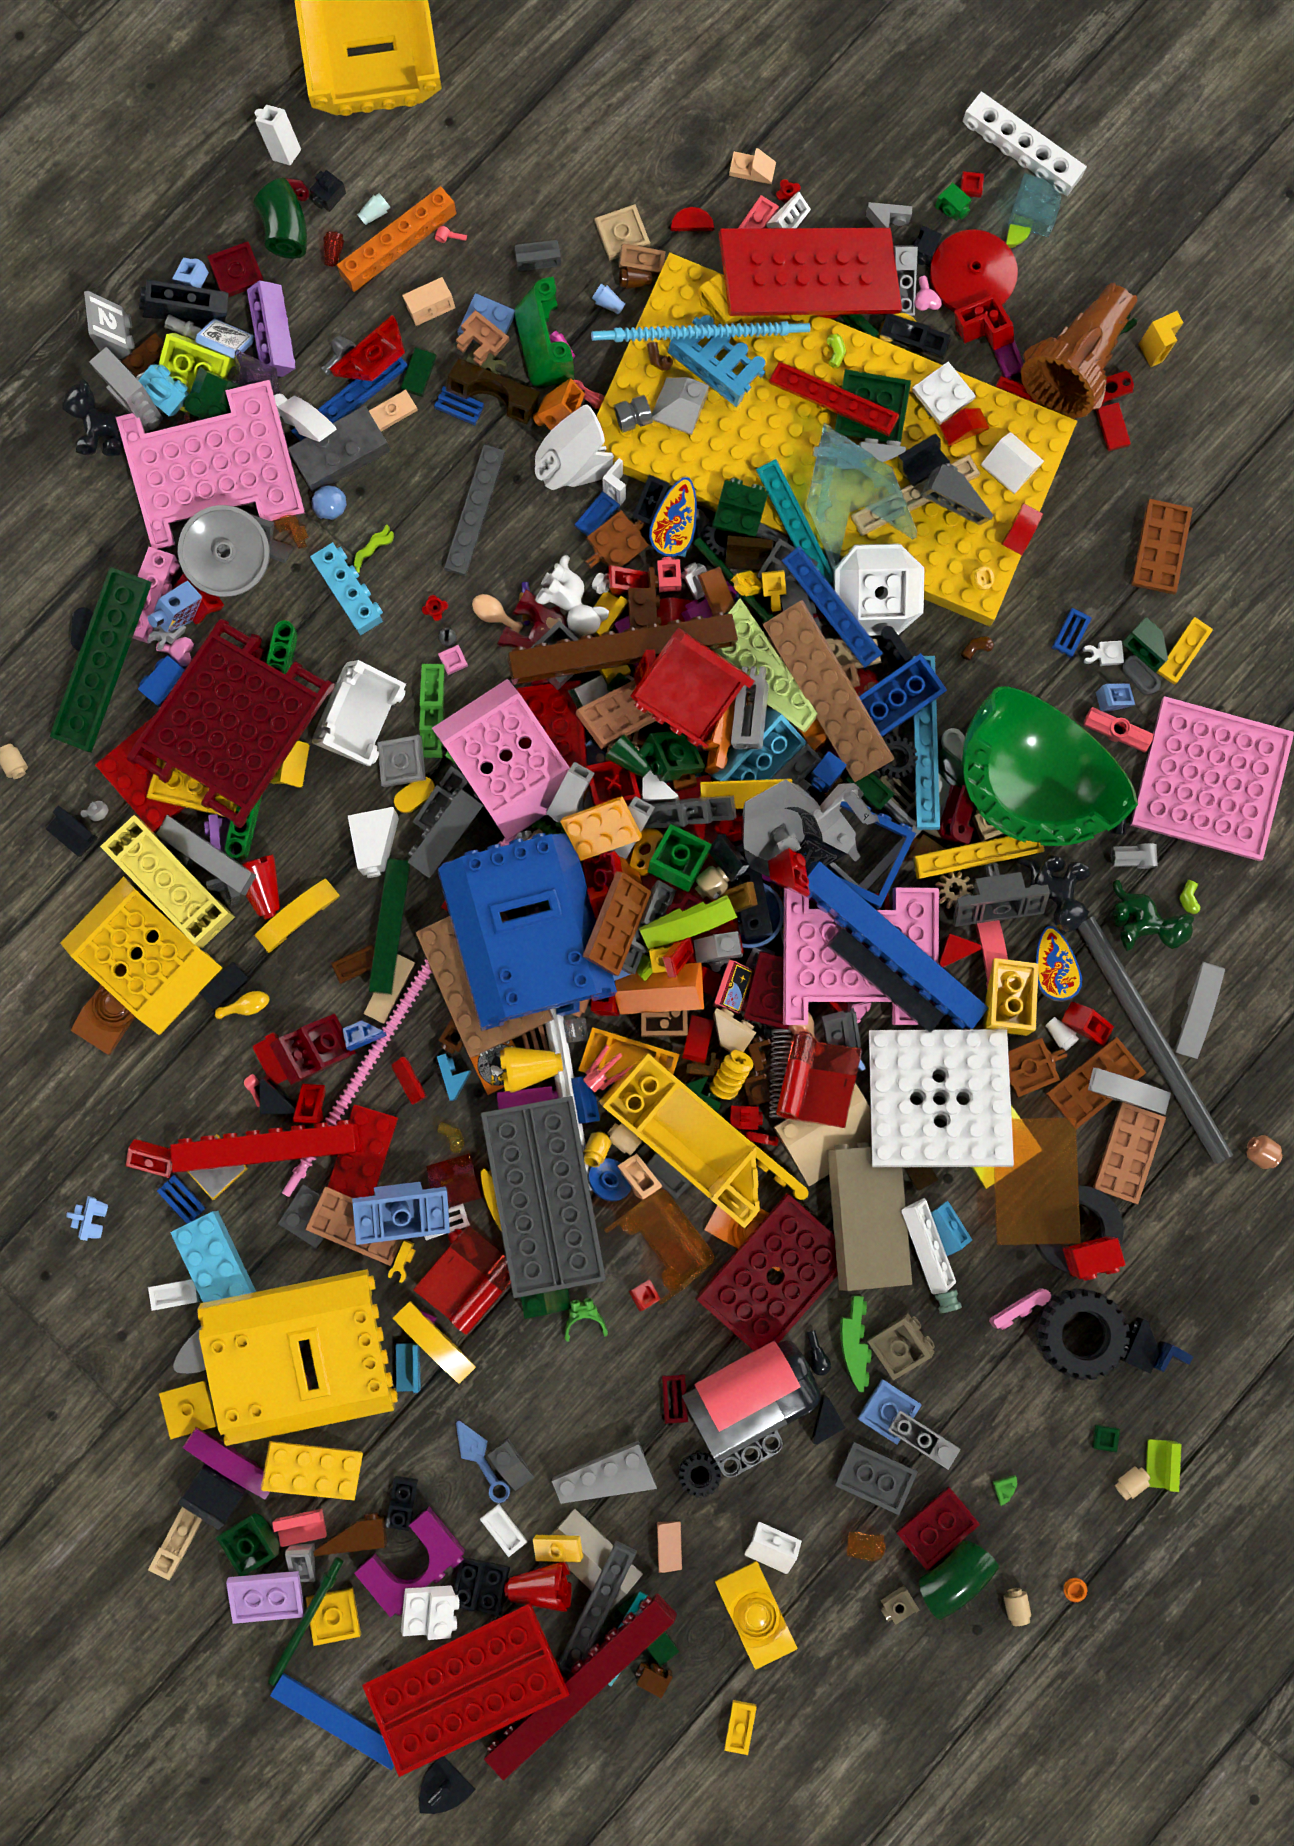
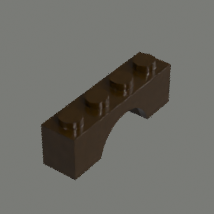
M458 358L448 374L446 387L447 392L464 399L477 394L494 396L505 405L507 417L526 425L537 408L540 393Z

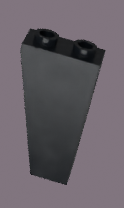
M147 279L146 287H141L139 309L143 310V318L167 319L170 314L180 320L212 321L215 318L225 322L228 292Z

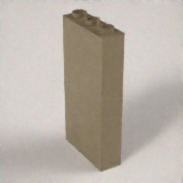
M856 1143L857 1148L849 1149V1144L835 1145V1150H827L839 1290L853 1291L912 1285L908 1229L902 1214V1209L906 1207L902 1167H872V1147L870 1143Z

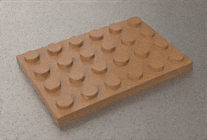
M507 911L500 912L502 922L510 920ZM450 916L416 932L470 1058L554 1020L551 1011L546 1010L508 1020L502 1026L481 1031Z

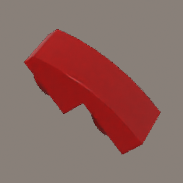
M1023 503L1013 519L1012 526L1002 545L1023 555L1043 513Z

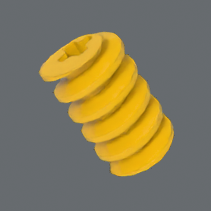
M733 1050L730 1053L731 1055L725 1056L724 1062L721 1063L720 1069L717 1070V1075L714 1076L713 1082L710 1083V1091L719 1098L734 1099L753 1068V1061L750 1056L740 1050Z

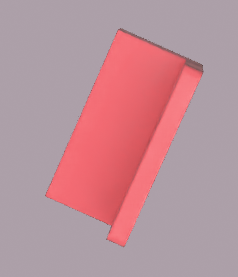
M322 1508L276 1518L272 1522L274 1532L278 1531L281 1547L317 1540L327 1536Z

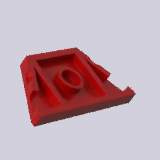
M391 315L330 368L331 373L335 377L373 381L390 365L396 362L405 353L396 318Z

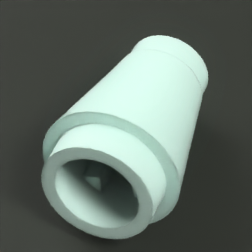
M380 193L376 196L373 194L357 215L367 225L388 213L387 210L390 206Z

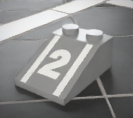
M84 291L88 331L91 339L99 351L107 347L117 359L127 358L132 353L131 349L135 348L133 337L129 333V328H132L130 315L126 314L122 306L90 291Z

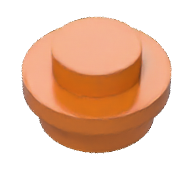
M1074 1577L1065 1582L1063 1592L1068 1600L1080 1602L1087 1595V1586L1081 1579Z

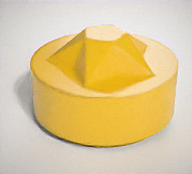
M988 567L976 568L971 574V583L977 590L988 589L994 583V574Z

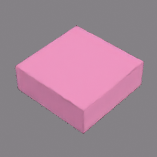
M459 645L438 654L442 664L445 665L448 675L468 667Z

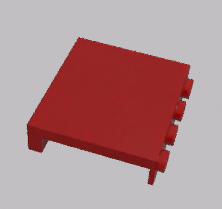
M678 627L630 697L636 702L634 706L643 713H646L648 710L653 714V719L662 725L664 722L670 724L669 728L679 736L684 733L688 736L687 740L696 747L701 744L708 748L709 745L705 742V739L713 730L718 720L723 716L742 687L745 685L750 688L755 680Z

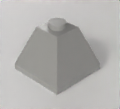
M688 377L666 378L652 412L653 421L692 435L707 399L709 385Z

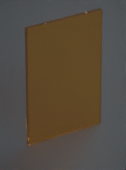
M1012 1118L1013 1167H994L997 1245H1063L1081 1243L1076 1118Z

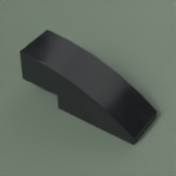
M887 314L880 333L881 336L943 360L951 341V335L893 314Z

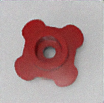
M783 179L780 182L781 187L777 191L776 197L787 203L801 190V186L798 183L793 184L788 182L787 179Z
M430 595L426 605L422 607V612L424 615L432 616L435 621H440L444 610L448 609V603L441 601L435 595Z

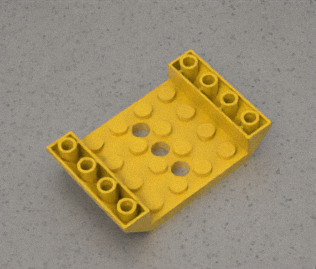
M124 876L61 942L64 949L79 965L136 1018L158 1035L165 1031L196 998L199 992L223 969L210 955L194 945L178 927L149 902ZM156 930L159 935L158 940L154 943H149L147 940L148 933ZM136 947H140L143 952L142 957L138 960H134L131 956L132 950ZM120 964H124L127 969L126 974L122 977H118L115 973L116 967Z

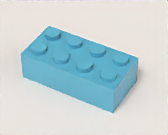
M768 707L766 709L762 749H734L732 746L727 752L726 757L728 761L725 768L711 775L714 781L769 780L807 742L781 713Z
M212 1211L170 1232L203 1303L256 1292L218 1211Z

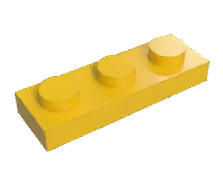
M1194 617L1168 654V660L1156 673L1175 685L1213 629Z

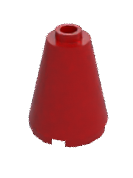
M271 854L242 864L257 875L245 896L256 914L263 916L264 919L274 917L277 914L276 911L280 910L275 858Z
M559 1562L510 1577L509 1581L505 1583V1596L509 1597L510 1602L524 1605L531 1603L534 1607L566 1612V1608L570 1607L572 1585L568 1583L566 1575H570L568 1564L566 1562Z

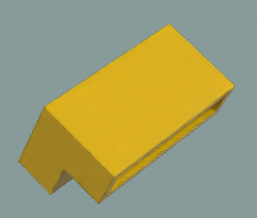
M1178 311L1153 321L1139 342V346L1150 367L1162 363L1177 342L1175 335L1183 324Z

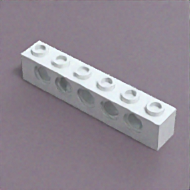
M982 91L965 112L962 122L965 123L967 128L982 135L985 141L996 145L1003 154L1017 160L1020 166L1031 170L1038 179L1052 185L1058 193L1068 196L1082 178L1087 166ZM984 119H989L992 122H986ZM1002 131L1008 132L1009 135L1003 134ZM1019 144H1024V145H1026L1027 147H1026V148L1021 147ZM1037 156L1043 157L1044 160H1039ZM1054 169H1059L1062 173H1058Z

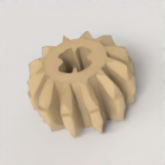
M948 872V878L942 875L940 876L942 883L937 882L935 884L937 888L941 889L939 890V896L942 895L943 897L939 900V904L947 901V909L951 908L952 903L954 908L956 907L957 898L967 894L973 895L967 891L973 889V885H966L970 878L967 876L962 880V872H958L956 877L953 872ZM953 885L954 889L958 888L959 892L954 894V892H950L949 889Z

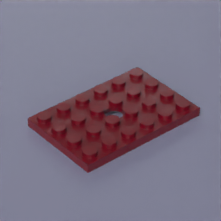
M786 1193L695 1299L753 1351L772 1341H775L777 1344L838 1275L835 1236L792 1196ZM773 1267H779L783 1271V1279L778 1284H770L767 1281V1272Z

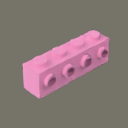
M148 547L138 577L152 582L133 639L148 643V637L154 630V627L148 622V616L154 612L158 600L172 590L171 581L173 576H176L179 571V561L173 554Z

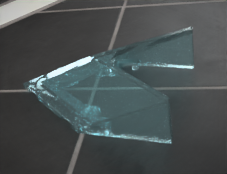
M824 423L807 506L830 567L834 572L839 563L850 512L865 507L911 539L917 538V529L892 467L886 463L884 464L871 453Z

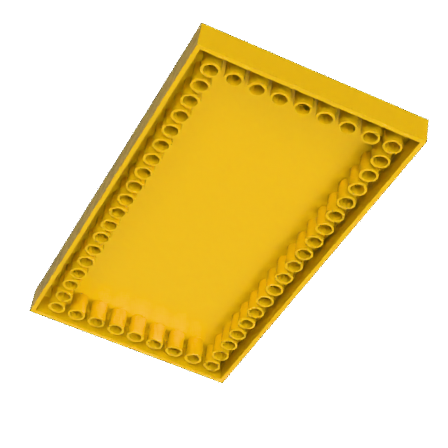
M669 252L635 330L638 327H641L642 330L644 327L650 329L651 326L654 329L657 326L660 329L663 326H666L667 329L669 326L675 328L676 325L679 328L682 325L685 328L688 325L693 327V320L696 317L701 319L704 315L711 316L714 320L713 324L718 327L720 322L698 296L699 288L716 276L718 272ZM817 315L744 316L741 320L735 322L734 325L737 326L740 323L743 326L746 323L748 326L750 323L755 325L757 322L760 325L762 322L766 325L768 322H771L773 325L774 322L779 324L781 321H787L788 324L810 323V332L789 333L787 336H781L779 333L777 336H774L772 333L771 336L766 334L764 337L761 334L758 337L755 334L753 337H750L748 334L747 337L743 335L737 337L735 335L734 338H730L729 343L733 346L740 342L748 346L746 357L750 360L756 356H761L765 359L763 369L765 374L761 378L757 375L749 384L751 386L748 393L745 392L742 402L737 407L709 386L707 399L692 435L656 421L641 427L636 424L635 429L622 433L615 415L614 404L627 401L630 404L633 398L645 395L652 414L666 378L688 377L707 384L668 353L671 341L668 337L666 340L661 338L659 341L656 338L653 341L650 338L647 341L644 338L641 341H638V339H635L634 342L630 340L596 416L604 434L605 442L602 446H606L605 452L613 453V465L619 458L623 460V474L646 483L648 476L652 475L670 483L668 491L681 478L688 477L692 480L695 488L697 505L716 512L725 480L730 481L731 478H736L743 481L745 486L752 487V484H758L764 487L756 469L777 459L826 559L837 562L839 558L842 560L854 545L901 544L924 567V600L989 627L992 625L1022 556L1003 546L1002 542L1023 503L1040 512L1077 420L956 371L976 395L973 401L958 412L963 409L980 408L987 421L989 430L948 447L939 428L940 425L926 412L925 406L912 391L915 385L943 365L830 318H823ZM831 334L840 335L846 348L844 358L837 369L828 364L834 353L833 348L827 344V338ZM704 336L697 344L703 348L711 338L708 339ZM657 342L659 354L672 358L673 365L669 370L661 371L650 364L647 350L648 343ZM723 348L715 358L721 361L729 352ZM779 361L823 381L827 379L830 384L842 388L845 369L911 380L900 446L906 447L907 451L936 433L941 439V451L949 459L950 464L970 455L980 475L969 481V483L993 514L992 519L978 525L930 501L861 536L851 519V515L911 485L898 469V456L882 463L860 468H834L835 459L813 457V448L819 447V443L833 444V449H841L842 445L855 446V451H858L859 443L864 441L833 436L837 413L828 409L821 411L817 404L771 385L769 379ZM740 362L732 372L738 376L746 366ZM1010 432L1044 460L1043 464L1015 494L981 466L997 443ZM768 495L761 523L789 537ZM988 567L994 574V583L990 588L977 590L973 587L971 574L976 568Z

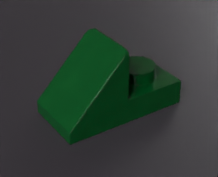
M708 1076L685 1085L714 1111H718L721 1105L717 1101L719 1097L707 1091L705 1095L701 1094Z

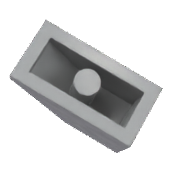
M738 931L694 940L697 963L743 957Z

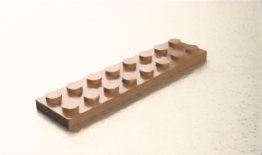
M803 600L764 623V628L804 697L810 701L818 713L816 717L840 759L847 764L846 769L853 781L856 782L893 761L895 758Z

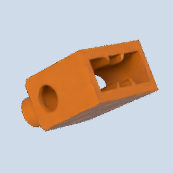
M571 378L543 398L538 412L533 415L535 423L538 426L545 424L552 430L567 416L580 408L585 393Z

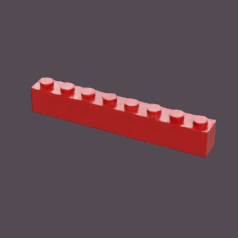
M350 1120L336 1121L337 1126H328V1123H316L314 1128L305 1129V1125L291 1126V1131L284 1132L282 1128L268 1129L267 1134H260V1130L247 1131L246 1136L237 1137V1133L223 1134V1139H215L214 1135L200 1137L201 1141L192 1142V1138L178 1139V1144H170L172 1172L180 1173L360 1152L358 1124H351Z

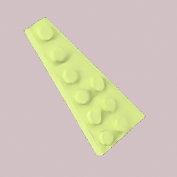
M739 599L728 613L733 615L738 640L735 646L715 649L713 651L741 670L742 667H748V675H750L751 667L756 666L757 675H759L760 666H765V680L769 685L767 705L781 713L788 721L805 733L817 718L818 713L810 701L804 697L792 674L743 601Z

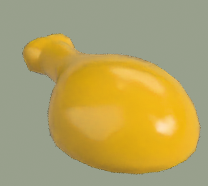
M262 991L246 993L233 1004L226 1007H218L215 1010V1017L222 1019L224 1016L233 1013L241 1015L256 1014L268 1004L269 996Z

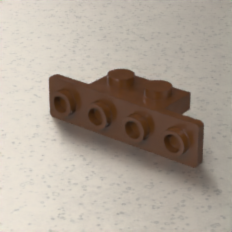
M649 567L647 572L648 588H628L630 628L636 627L637 630L645 629L650 624H659L661 626V618L657 617L660 598L656 596L655 588H658V574H654V567Z

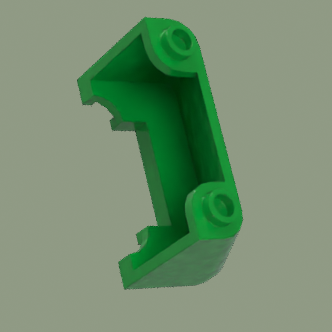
M554 276L538 280L515 308V320L529 380L533 386L538 388L561 384L570 378L574 380V363L569 345L562 341L551 343L546 322H549L550 312L558 309Z

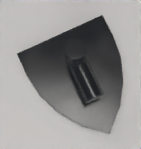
M444 1756L440 1757L432 1765L423 1780L419 1796L420 1813L436 1814L451 1810L459 1806L476 1790Z

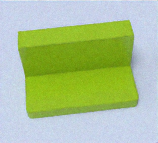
M1148 1439L1146 1472L1151 1478L1148 1481L1149 1487L1165 1488L1171 1492H1179L1181 1444L1176 1441Z

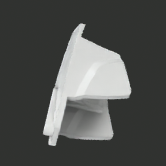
M583 405L571 413L550 431L539 446L535 455V474L539 480L544 481L547 488L556 490L563 486L575 487L603 479L604 475L612 467L614 455L613 453L605 452L607 448L602 446L605 442L604 434L591 407Z

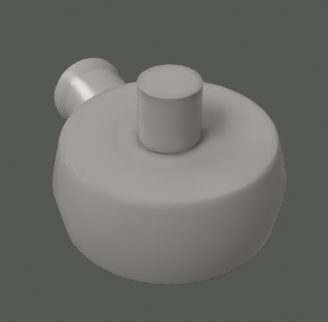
M103 801L92 802L87 810L81 811V816H88L93 821L103 820L108 813V807Z

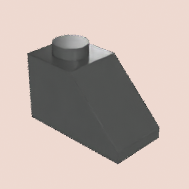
M509 1438L489 1451L488 1457L500 1475L515 1491L535 1477Z

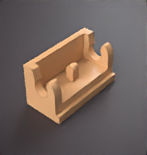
M442 277L402 295L416 326L455 309L452 295Z

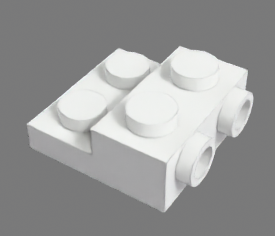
M451 1585L405 1588L401 1624L402 1636L426 1635L428 1640L451 1638L452 1631L457 1629L456 1616H453L454 1610L459 1609V1597L455 1595Z

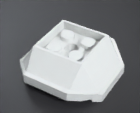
M901 544L854 545L834 568L833 589L870 636L881 635L882 629L886 626L893 627L899 635L923 614L924 567ZM883 586V595L881 597H876L875 590L878 587Z

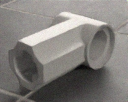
M1148 843L1136 846L1112 847V866H1137L1139 869L1158 867L1157 844Z

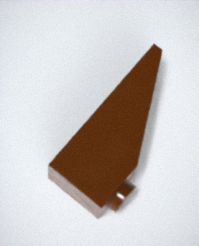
M378 1512L364 1514V1518H360L319 1545L313 1551L314 1556L385 1548L387 1545L385 1515L378 1516Z

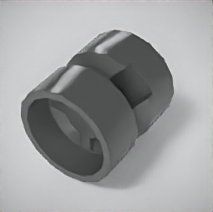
M645 395L633 398L630 404L627 401L614 404L615 415L622 433L635 429L636 424L641 427L653 423L651 410Z

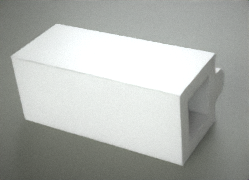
M266 105L264 109H257L255 111L257 118L255 122L272 160L291 165L301 151V148L285 110Z

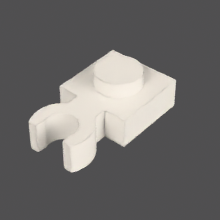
M1122 641L1099 642L1098 649L1091 645L1083 648V652L1088 651L1092 654V658L1084 659L1085 664H1091L1095 660H1099L1100 666L1122 665L1124 663Z

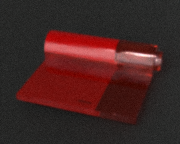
M805 1031L795 1034L789 1053L776 1115L790 1120L845 1128L862 1049L820 1043L812 1037L811 1033Z

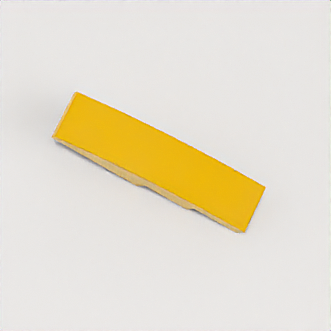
M411 1301L393 1317L397 1324L456 1382L460 1383L476 1368L462 1351L428 1317L426 1318Z

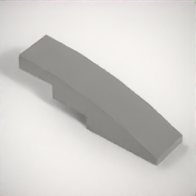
M1202 962L1187 1002L1188 1008L1181 1024L1182 1030L1174 1049L1176 1053L1198 1059L1216 1006L1225 968Z
M1094 1067L1088 1087L1089 1091L1113 1100L1122 1101L1166 1115L1171 1095L1170 1092Z

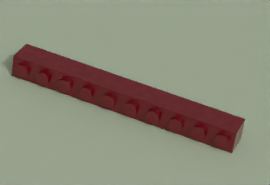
M658 1593L652 1598L647 1596L640 1603V1609L635 1614L630 1612L622 1620L623 1625L618 1630L613 1628L605 1636L606 1641L604 1643L594 1645L588 1652L589 1656L584 1661L578 1660L572 1666V1672L567 1677L562 1675L569 1691V1696L521 1718L516 1724H509L503 1731L504 1736L499 1740L495 1738L486 1747L488 1751L484 1760L503 1781L675 1622L677 1613Z

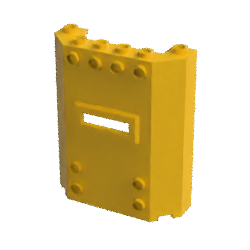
M295 0L308 97L312 108L334 115L348 116L356 112L370 113L378 109L391 110L399 106L412 107L425 102L442 89L428 0ZM393 42L394 50L348 57V48Z
M368 1269L200 1303L198 1319L202 1327L199 1330V1339L220 1435L224 1434L226 1446L394 1411L395 1402H398L396 1388H392L391 1372L386 1373L385 1364H388L386 1349L382 1350L380 1341H384L382 1327H377L376 1319L379 1318L378 1306L372 1303L371 1298L372 1290L376 1289L373 1275L369 1276ZM307 1339L310 1342L319 1388L308 1390L299 1341Z

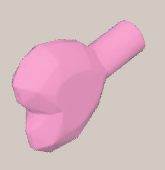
M921 276L918 279L921 290L916 294L915 307L920 311L928 308L938 310L942 305V301L935 291L929 289L927 277Z
M183 637L175 640L171 645L165 644L162 650L157 651L169 653L171 659L180 666H187L191 662L190 652L193 649L194 643L191 639Z

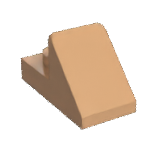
M757 148L755 155L734 152L729 176L772 184L776 162Z
M637 1153L618 1165L619 1171L632 1186L635 1196L645 1199L662 1187L661 1183Z

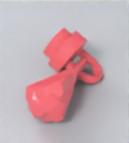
M573 380L581 390L585 391L584 399L595 409H600L605 398L604 395L589 390L579 380Z

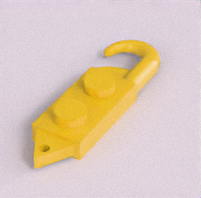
M747 571L736 574L731 579L735 590L746 597L761 593L763 586L762 578L757 576L759 572Z

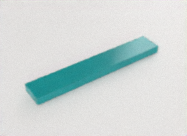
M777 459L757 468L756 471L794 547L801 546L809 557L819 562L816 567L829 584L833 583L834 573Z

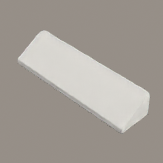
M923 1198L902 1209V1214L931 1293H946L956 1283L927 1201Z

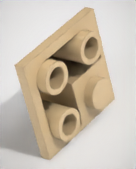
M724 1007L721 1010L717 1008L713 1013V1019L720 1047L730 1053L733 1050L744 1052L756 1034L752 1030L754 1026L743 1019L741 1022L733 1018L735 1014Z

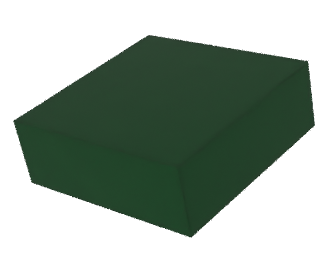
M1095 1424L1092 1448L1117 1452L1120 1429Z

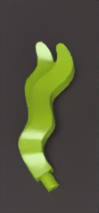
M385 525L382 532L375 533L367 546L356 553L354 567L357 573H360V567L364 558L370 557L378 546L392 543L394 532L390 531L388 525Z

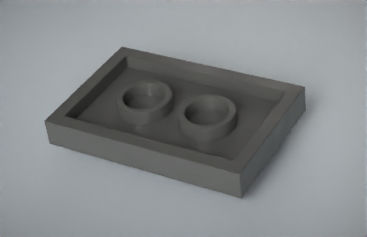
M853 1441L834 1485L900 1515L918 1471Z

